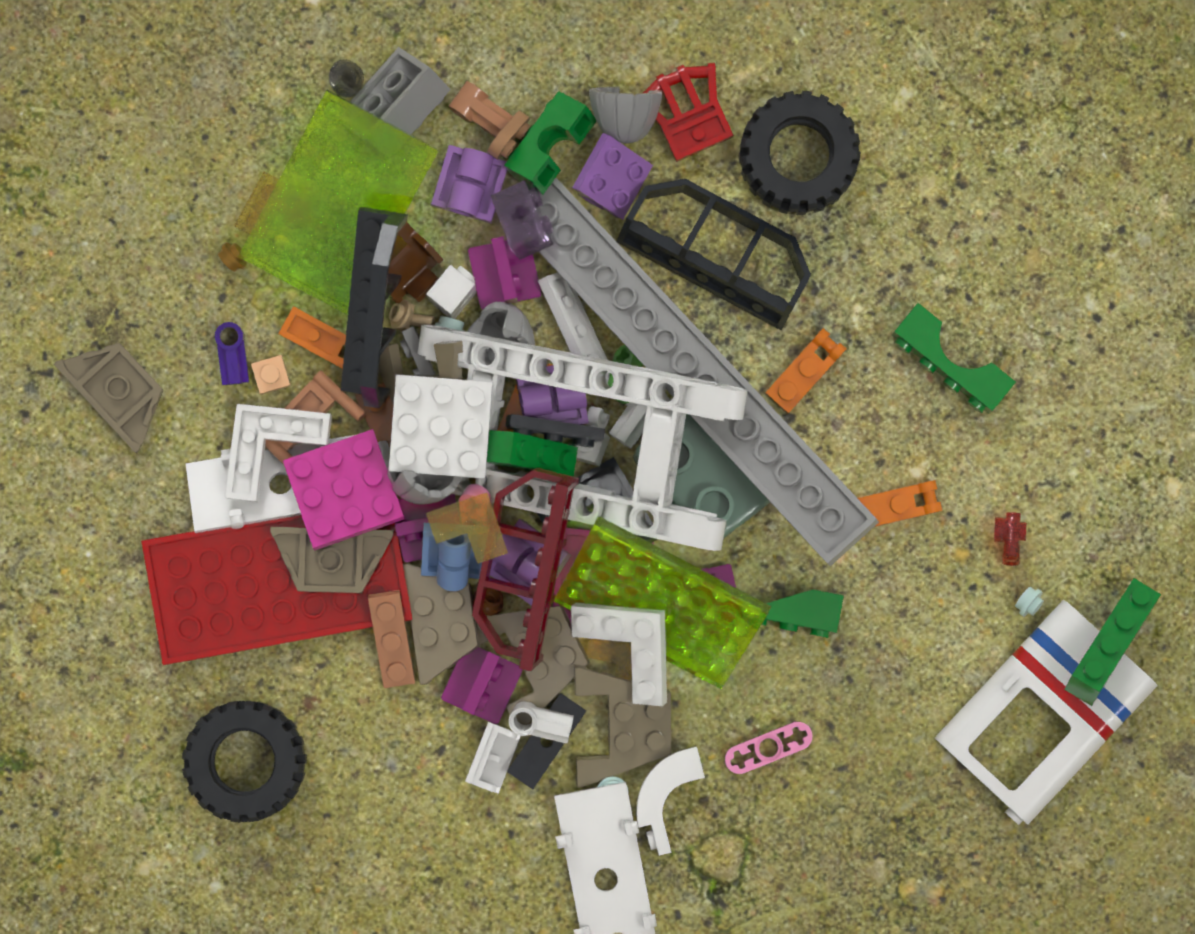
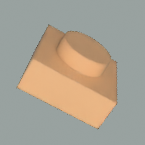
M282 355L251 364L260 395L291 386Z

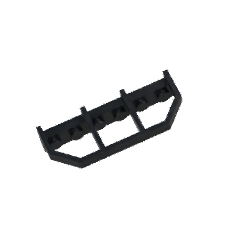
M686 178L645 186L626 217L616 241L779 330H782L811 277L796 237ZM684 193L706 205L682 246L671 237L663 236L650 229L643 222L634 220L645 199ZM712 209L756 232L733 273L728 268L719 266L704 258L699 252L689 250ZM761 236L781 245L788 251L800 281L789 303L784 298L773 295L760 288L756 283L739 276Z
M360 207L357 216L341 391L362 394L364 406L380 408L390 394V388L378 387L377 384L380 356L396 335V329L383 327L385 303L401 282L402 275L389 273V266L398 231L406 223L408 214Z

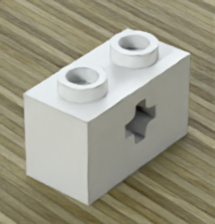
M450 265L427 292V298L431 304L447 317L456 319L477 293L474 284L476 282L474 280L475 277L462 266H459L456 270Z

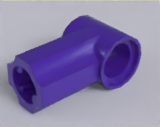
M233 322L223 323L215 331L222 385L250 382L244 331ZM228 328H233L238 332V340L231 346L225 345L221 339L222 333Z

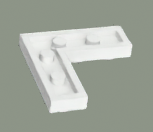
M237 404L225 498L258 502L266 440L318 446L329 445L332 415L328 413Z
M584 603L572 605V637L631 642L633 704L664 706L667 703L665 611Z

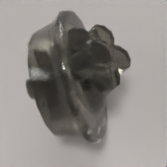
M347 59L339 60L330 68L329 83L332 90L338 96L351 98L363 86L364 74L356 63Z

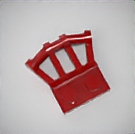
M715 62L707 63V66L684 67V65L676 67V71L668 75L662 73L656 76V80L643 92L647 94L649 91L661 90L674 118L667 120L658 112L655 122L660 126L676 162L729 140L734 136L717 99ZM708 78V103L701 104L691 79ZM680 82L683 84L694 108L683 114L670 88Z

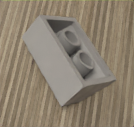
M398 47L337 117L374 150L390 159L394 153L400 150L408 137L422 125L424 119L443 101L451 89L429 66Z

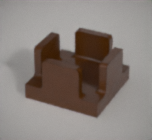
M407 221L398 231L389 266V273L402 275L401 282L389 296L398 304L406 294H410L417 302H421L439 279L431 269L437 263L440 264L443 261V258Z

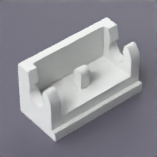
M488 722L465 782L499 794L521 736L515 734L512 730Z

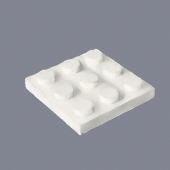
M396 375L389 471H414L421 474L485 478L493 382Z

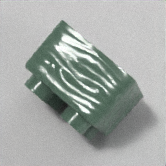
M686 414L672 504L717 514L718 518L726 520L724 538H726L771 502L689 414ZM641 444L637 447L633 455L634 462L637 466Z

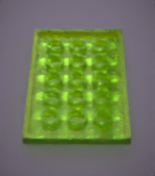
M327 89L238 257L348 315L359 208L367 207L405 214L439 149Z
M600 516L595 521L554 602L571 610V606L575 603L665 611L666 661L721 690L771 606Z

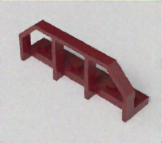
M540 468L533 469L496 493L472 613L473 618L495 652L521 659L519 669L532 671L543 661L544 654H541L551 603L556 597V594L553 592L562 548L566 546L567 539H564L574 487L579 483V478ZM534 477L556 483V486L552 485L549 491L548 504L552 506L550 516H546L544 519L541 533L500 523L504 500L507 494ZM498 533L544 544L543 548H539L535 560V566L539 567L538 576L533 578L530 587L489 577ZM487 588L533 599L531 609L528 608L526 610L523 620V627L527 628L525 639H521L518 648L503 643L483 612Z

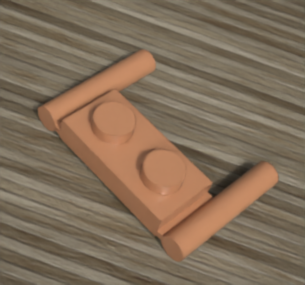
M322 370L284 408L327 413L336 401L357 422L361 421L366 415V412L344 391H341V388ZM266 440L265 448L284 465L283 460L293 457L288 450H291L297 443Z

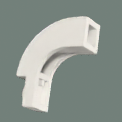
M696 746L677 751L662 759L652 768L641 785L636 806L638 827L651 825L652 830L646 832L650 849H657L659 856L671 853L662 814L667 796L674 788L683 783L705 778Z

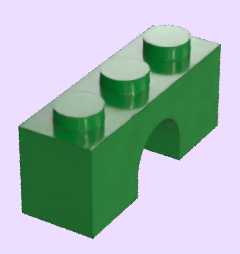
M558 91L553 99L546 104L543 113L535 124L528 129L526 136L510 154L504 166L515 180L544 195L561 171L549 156L551 148L562 140H570L580 145L596 123L595 116L586 105Z
M489 430L487 463L523 468L527 472L540 468L574 477L578 447L516 432Z

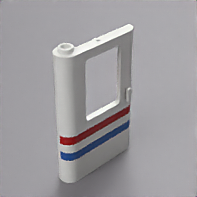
M1065 600L1061 601L935 737L944 748L1009 807L1005 813L1018 825L1022 821L1028 825L1158 686L1124 654L1092 706L1064 690L1073 672L1100 632ZM1030 688L1070 725L1071 731L1016 790L1012 791L1005 787L969 753V746L1022 689Z

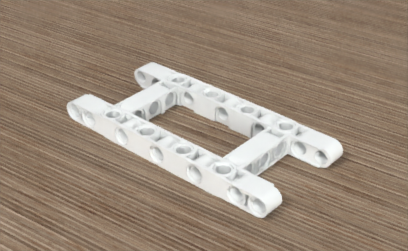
M421 325L417 354L426 356L425 360L437 362L434 344L442 341H462L463 352L458 354V366L469 369L467 380L493 382L489 430L497 431L500 407H504L502 394L505 376L646 405L647 410L633 498L615 495V491L578 484L574 487L568 520L706 550H722L726 520L718 518L715 513L672 504L686 414L724 421V418L743 420L748 393L747 389L441 326ZM489 348H491L495 353V359L493 362H491L488 358ZM548 359L554 365L552 375L546 369ZM607 372H610L614 378L612 387L605 381ZM667 384H670L674 389L672 400L665 393ZM487 463L486 477L476 478V484L489 491L492 498L491 503H494L497 492L528 472H508L499 470L495 464ZM461 477L458 487L452 494L462 495L465 488L471 484L469 477ZM534 477L507 494L504 505L550 515L552 505L548 504V495L552 485L556 486V483ZM528 485L534 490L533 499L527 494ZM587 498L591 499L594 504L593 512H590L586 507ZM646 511H649L654 517L652 526L646 522Z

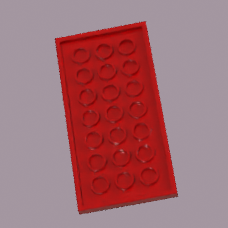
M302 515L246 524L238 529L228 527L199 533L192 531L142 540L162 664L170 665L373 628L368 595L400 590L405 621L413 620L399 538L397 537L395 527L396 522L375 529L393 530L394 535L363 593L297 591L270 529L271 527L306 528Z

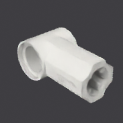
M629 402L609 434L631 449L643 433L647 406Z
M523 701L513 708L509 717V726L519 736L533 735L568 743L574 715L536 707L531 702ZM520 712H526L532 717V723L522 725L517 721L516 715Z

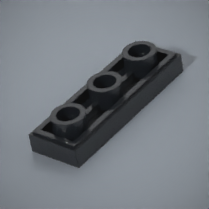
M515 414L508 415L505 424L507 429H513V432L529 436H532V433L544 434V439L559 443L563 442V437L575 439V445L590 448L594 447V442L597 443L604 440L605 433L603 428Z
M560 693L549 709L574 715L570 735L586 713L585 709L562 693ZM532 735L507 772L531 789H534L564 743L553 740V744L550 747H544L541 744V737Z

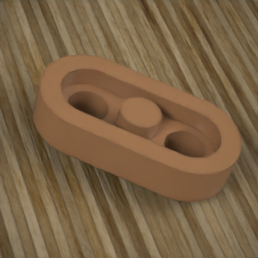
M519 110L495 137L487 153L497 160L501 156L507 158L517 144L515 140L522 141L526 136L528 129L531 127L528 124L530 117Z

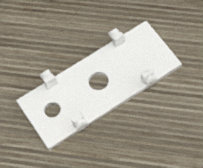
M354 435L329 439V444ZM298 444L291 450L289 449L288 452L294 457L323 446ZM231 449L221 450V458L186 463L195 533L228 527L238 529L246 524L301 515L292 486L284 494H276L270 490L271 480L280 474L287 475L285 466L269 450L264 452L258 502L225 498Z
M626 782L555 795L554 798L562 834L555 836L557 848H564L580 927V929L574 930V934H655L654 927L657 926L655 914H651L636 836L639 833L637 821H633ZM603 868L613 870L618 877L616 886L611 890H601L594 882L596 873Z

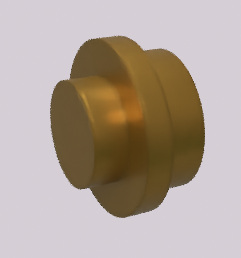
M225 242L222 245V250L218 253V256L231 271L236 272L239 268L244 269L247 266L244 260L247 258V255L238 244L234 243L231 245Z

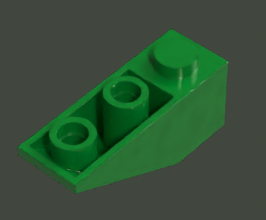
M812 589L745 609L742 614L749 617L748 623L766 626L767 620L779 622V629L797 632L799 626L811 629L810 635L829 638V633H837L844 595Z

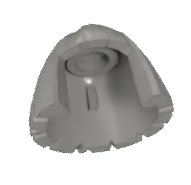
M597 87L589 89V97L594 116L602 132L610 135L618 142L626 144L637 142L649 133L660 109L662 91L653 90L647 94L637 93L634 96L631 93H620V87Z
M493 302L483 309L481 316L467 331L535 345L533 330L527 317L511 303ZM489 348L488 358L491 362H493L495 359V353L491 348Z
M389 467L387 473L393 486V491L405 501L413 504L438 502L451 495L461 481L460 476L421 474L414 471L396 472L389 471Z

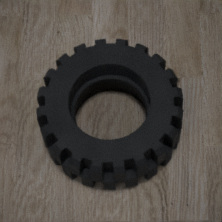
M802 90L801 94H794L793 91L785 92L782 97L776 98L774 96L767 100L763 107L759 106L753 113L750 121L747 122L740 143L739 164L742 167L741 174L744 181L748 182L749 190L754 196L758 195L763 200L762 203L767 207L774 206L779 209L778 212L784 214L796 212V215H806L810 211L816 213L824 210L829 204L833 205L838 201L853 181L860 162L859 134L854 131L855 124L851 117L847 118L843 113L844 108L838 103L836 105L828 101L829 97L822 94L820 97L813 96L812 91ZM802 125L810 127L820 133L828 145L829 159L827 166L820 175L812 180L798 182L787 179L776 171L771 162V143L774 137L788 126Z
M255 701L228 702L210 710L207 715L201 717L195 723L196 726L193 731L189 732L186 739L188 741L186 749L182 753V759H184L183 776L187 779L189 784L187 788L191 795L197 798L198 804L204 810H209L214 816L238 823L259 821L281 811L298 793L300 784L305 777L304 770L307 763V754H305L303 746L305 744L302 736L296 730V725L277 708ZM239 731H250L259 734L270 744L274 753V769L270 778L264 785L252 791H237L228 787L218 776L215 767V756L219 745L229 735Z

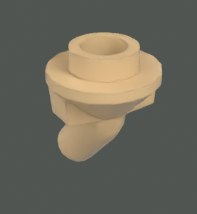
M402 300L399 304L395 303L389 312L391 327L401 331L409 329L410 325L416 327L434 325L435 318L434 316L414 314L415 305L408 300Z

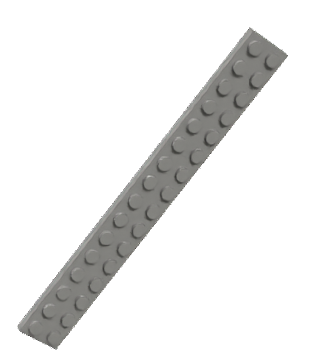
M557 178L554 179L544 195L530 188L504 212L505 216L646 368L748 390L743 420L724 418V421L695 415L690 416L829 566H832L879 523L874 515ZM667 384L665 389L674 397L673 387Z

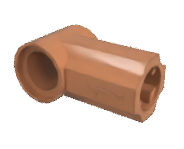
M468 81L465 82L448 106L459 117L469 123L474 122L493 137H496L513 117L489 100V96Z

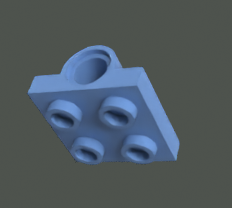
M424 523L421 576H436L438 585L447 591H459L465 588L468 584V578L479 579L487 542L488 526Z

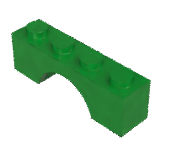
M917 303L893 332L892 336L896 338L894 344L907 354L912 351L920 358L918 363L928 372L933 374L936 371L945 378L943 381L944 385L956 394L959 391L970 398L967 403L976 411L983 413L985 410L988 414L991 413L1016 381L992 362L975 369L963 368L951 362L944 354L940 345L942 321L921 304Z
M1133 578L1073 672L1064 690L1092 706L1129 645L1152 612L1161 594Z

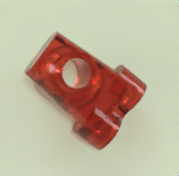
M1007 512L1006 518L995 517L994 542L1004 543L1002 564L1007 566H1018L1020 564L1021 545L1019 540L1026 541L1027 522H1020L1021 513Z

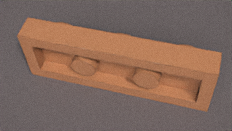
M400 590L368 595L383 687L390 688L414 684L415 677Z

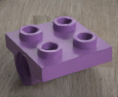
M602 133L572 188L579 192V196L587 202L623 220L653 165L610 135Z
M449 145L431 206L492 224L507 174V169L504 166L507 161L497 160L490 154L471 148L462 149Z
M554 365L546 366L547 371L551 375L554 371ZM516 379L522 416L578 425L589 423L586 410V393Z
M519 519L515 524V527L539 532L522 519ZM503 534L496 541L490 576L494 579L530 587L533 578L538 576L539 567L535 566V560L539 548H543L544 544ZM563 548L557 577L571 557V554ZM519 596L532 606L533 599Z

